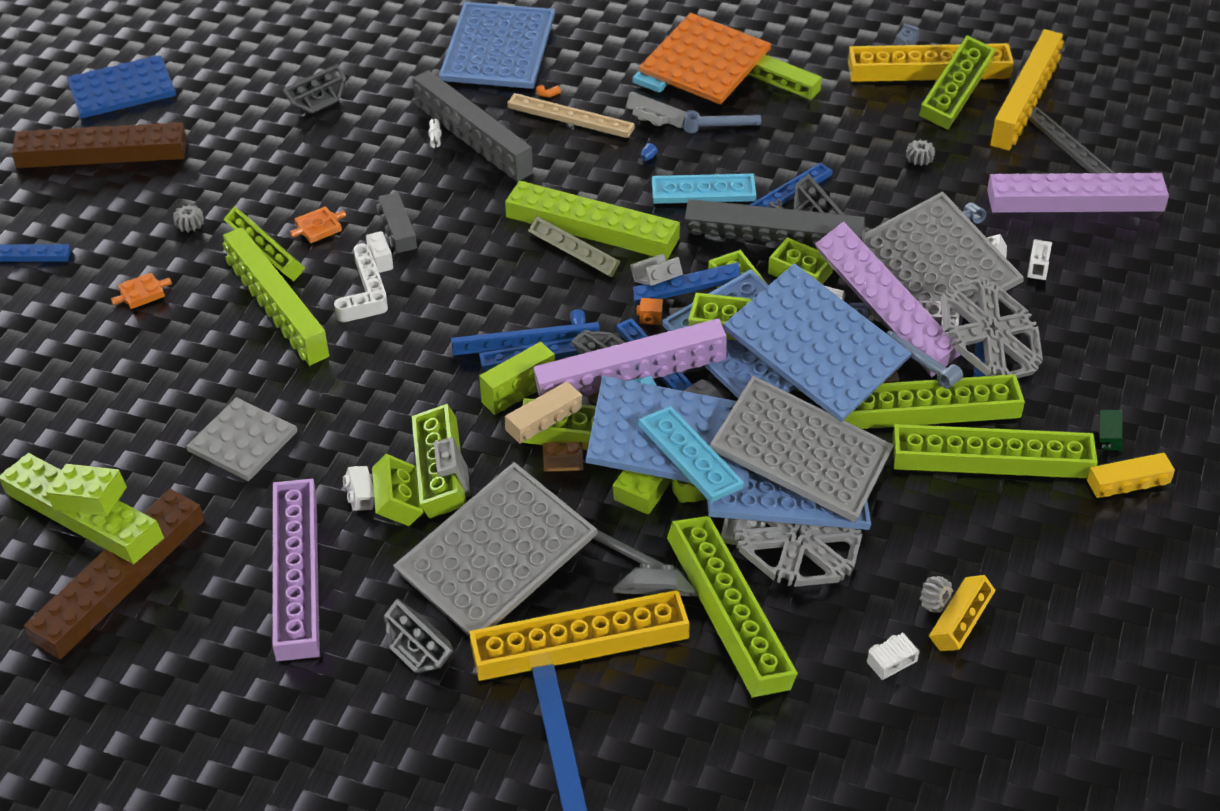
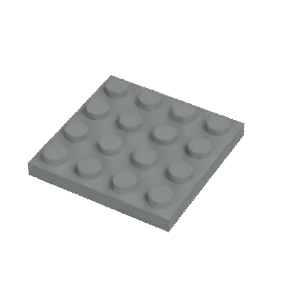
M236 397L187 445V450L249 481L297 432V426Z

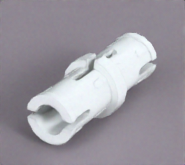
M432 119L429 122L430 129L428 134L430 146L435 148V143L437 147L440 146L441 130L440 121L435 119V123H433Z

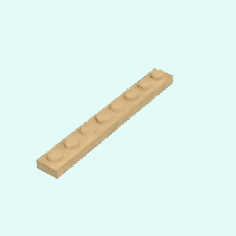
M515 93L508 101V108L621 137L629 138L634 130V123Z

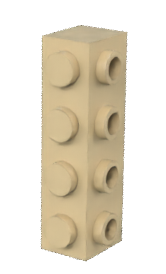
M565 382L506 415L505 430L515 440L522 443L537 433L546 430L551 425L562 421L572 413L579 411L582 406V394L569 382Z

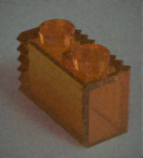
M582 442L543 443L544 471L583 470Z

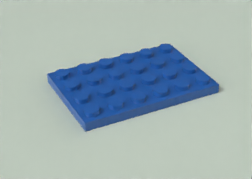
M161 55L67 77L80 119L176 96L174 86Z

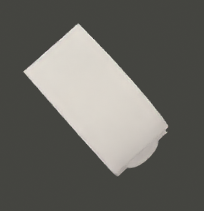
M1034 239L1027 275L1029 278L1046 280L1052 242Z

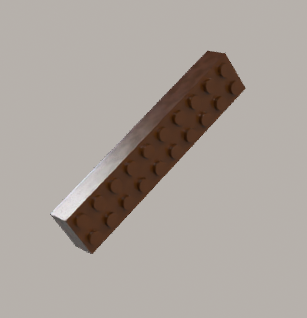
M183 122L22 130L15 133L11 153L16 168L184 159L187 137Z
M172 489L165 492L143 513L157 520L164 539L135 564L105 549L24 625L29 640L61 660L204 521L201 506Z

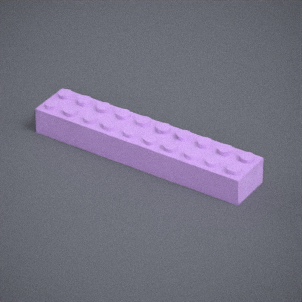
M1162 173L990 174L987 189L992 212L1165 211L1169 197Z
M844 221L815 243L819 254L889 331L894 332L945 367L961 355L950 344L953 339L945 336L947 332H944L936 320ZM921 365L931 377L935 375V373Z
M715 319L534 366L537 392L540 397L561 384L569 382L582 394V397L599 393L602 376L628 381L647 376L657 378L695 367H702L706 364L720 362L727 359L726 334L720 319Z
M314 479L273 482V649L276 661L320 657L317 501Z

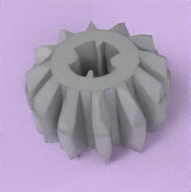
M913 140L907 146L906 158L909 159L910 163H914V165H928L934 159L935 147L932 146V143H927V140Z
M182 205V208H177L173 216L175 226L181 231H195L196 228H201V225L204 224L201 208H197L196 205Z
M939 576L927 578L926 583H923V590H921L922 596L920 600L922 601V607L935 613L945 611L951 598H953L951 596L953 592L951 582Z

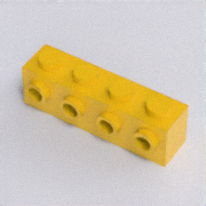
M1160 453L1090 467L1087 482L1096 498L1109 497L1114 494L1128 493L1134 490L1169 484L1172 481L1175 469L1166 454Z
M985 575L965 577L931 631L929 637L940 651L959 650L996 591Z

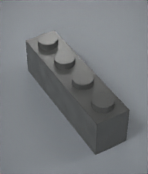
M399 193L378 196L379 204H376L378 214H382L381 221L383 225H386L385 231L387 236L390 235L391 247H395L396 253L417 249L416 235Z

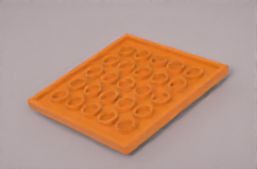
M689 13L639 66V72L722 104L771 49V43Z

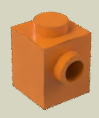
M641 298L640 305H637L636 308L639 324L661 325L663 299Z

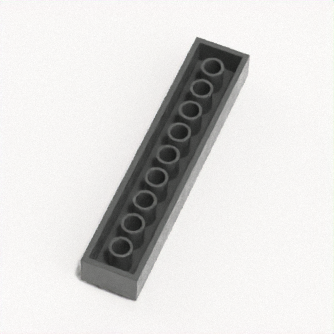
M429 70L413 78L414 102L417 107L423 109L434 119H438L446 129L453 132L458 138H461L467 145H470L518 182L533 174L532 147Z
M688 199L685 215L688 231L694 235L708 234L712 237L720 235L730 239L740 237L745 240L759 239L762 242L777 241L780 244L788 237L804 245L816 247L815 243L843 221L863 243L866 231L865 217L691 199Z

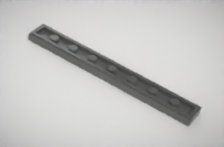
M1038 107L1033 109L1028 120L1091 174L1115 173Z

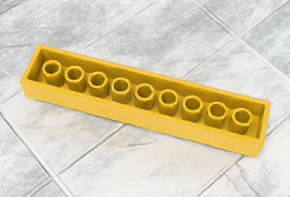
M1044 29L995 118L991 146L1010 151L1012 145H1016L1018 135H1021L1023 126H1026L1028 117L1031 116L1033 108L1036 107L1038 99L1041 98L1042 91L1046 88L1047 81L1050 80L1052 72L1055 71L1056 65L1061 59L1059 51L1062 50L1064 41H1062L1063 34Z
M961 44L849 46L848 66L851 81L938 80ZM986 44L995 48L996 51L991 64L981 79H1010L1014 62L1009 44Z
M674 590L472 630L469 633L479 681L530 671L534 667L551 664L555 666L689 639V621L679 591Z

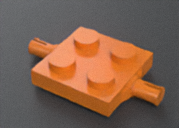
M326 206L295 218V224L298 228L290 231V235L294 238L302 234L310 243L342 231L341 225L337 220L346 217V213L342 210L334 214Z
M152 272L132 280H127L124 283L118 284L121 295L111 298L112 304L116 305L125 302L129 305L130 309L165 297L162 287L171 285L172 282L169 277L159 281L155 279Z

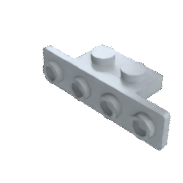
M634 92L629 93L626 107L632 109V114L638 116V119L643 121L649 120L652 122L651 124L656 126L669 123L680 128L684 127L685 111Z

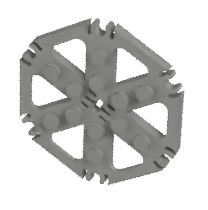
M981 278L954 283L945 290L940 298L944 332L949 331L945 336L953 338L950 344L954 346L953 348L986 376L1016 374V377L1020 378L1032 375L1038 370V366L1043 361L1038 326L1034 327L1037 324L1036 322L1029 320L1032 315L1028 313L1029 311L997 284L994 285L991 282L987 286L985 279L981 281ZM971 290L976 292L979 307L961 292ZM998 300L1011 309L1014 314L1000 317ZM949 308L954 309L970 324L952 325ZM1025 333L1029 337L1030 349L1013 335ZM983 342L985 363H982L978 357L967 351L966 345ZM1004 351L1020 364L1021 369L1008 371Z
M738 519L733 533L734 541L740 540L737 543V549L772 580L775 579V575H778L777 582L780 583L782 578H786L789 581L788 586H791L793 580H795L794 587L836 583L844 579L845 573L849 576L853 572L862 538L861 530L768 521L765 522L771 527L745 529L746 520ZM800 531V537L796 540V533ZM847 542L850 545L847 559H843L825 543ZM783 547L779 564L776 567L769 566L754 553L758 549ZM803 553L825 570L826 574L810 577L801 576L799 568Z

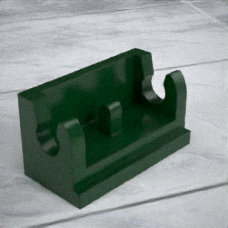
M1100 410V442L1111 443L1110 445H1102V449L1122 452V410Z

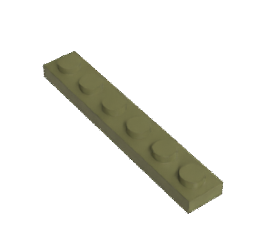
M536 216L529 229V232L611 277H613L620 264L619 260Z

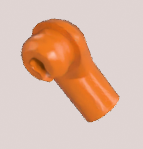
M544 85L536 87L537 95L550 98L561 93L559 86L545 90Z

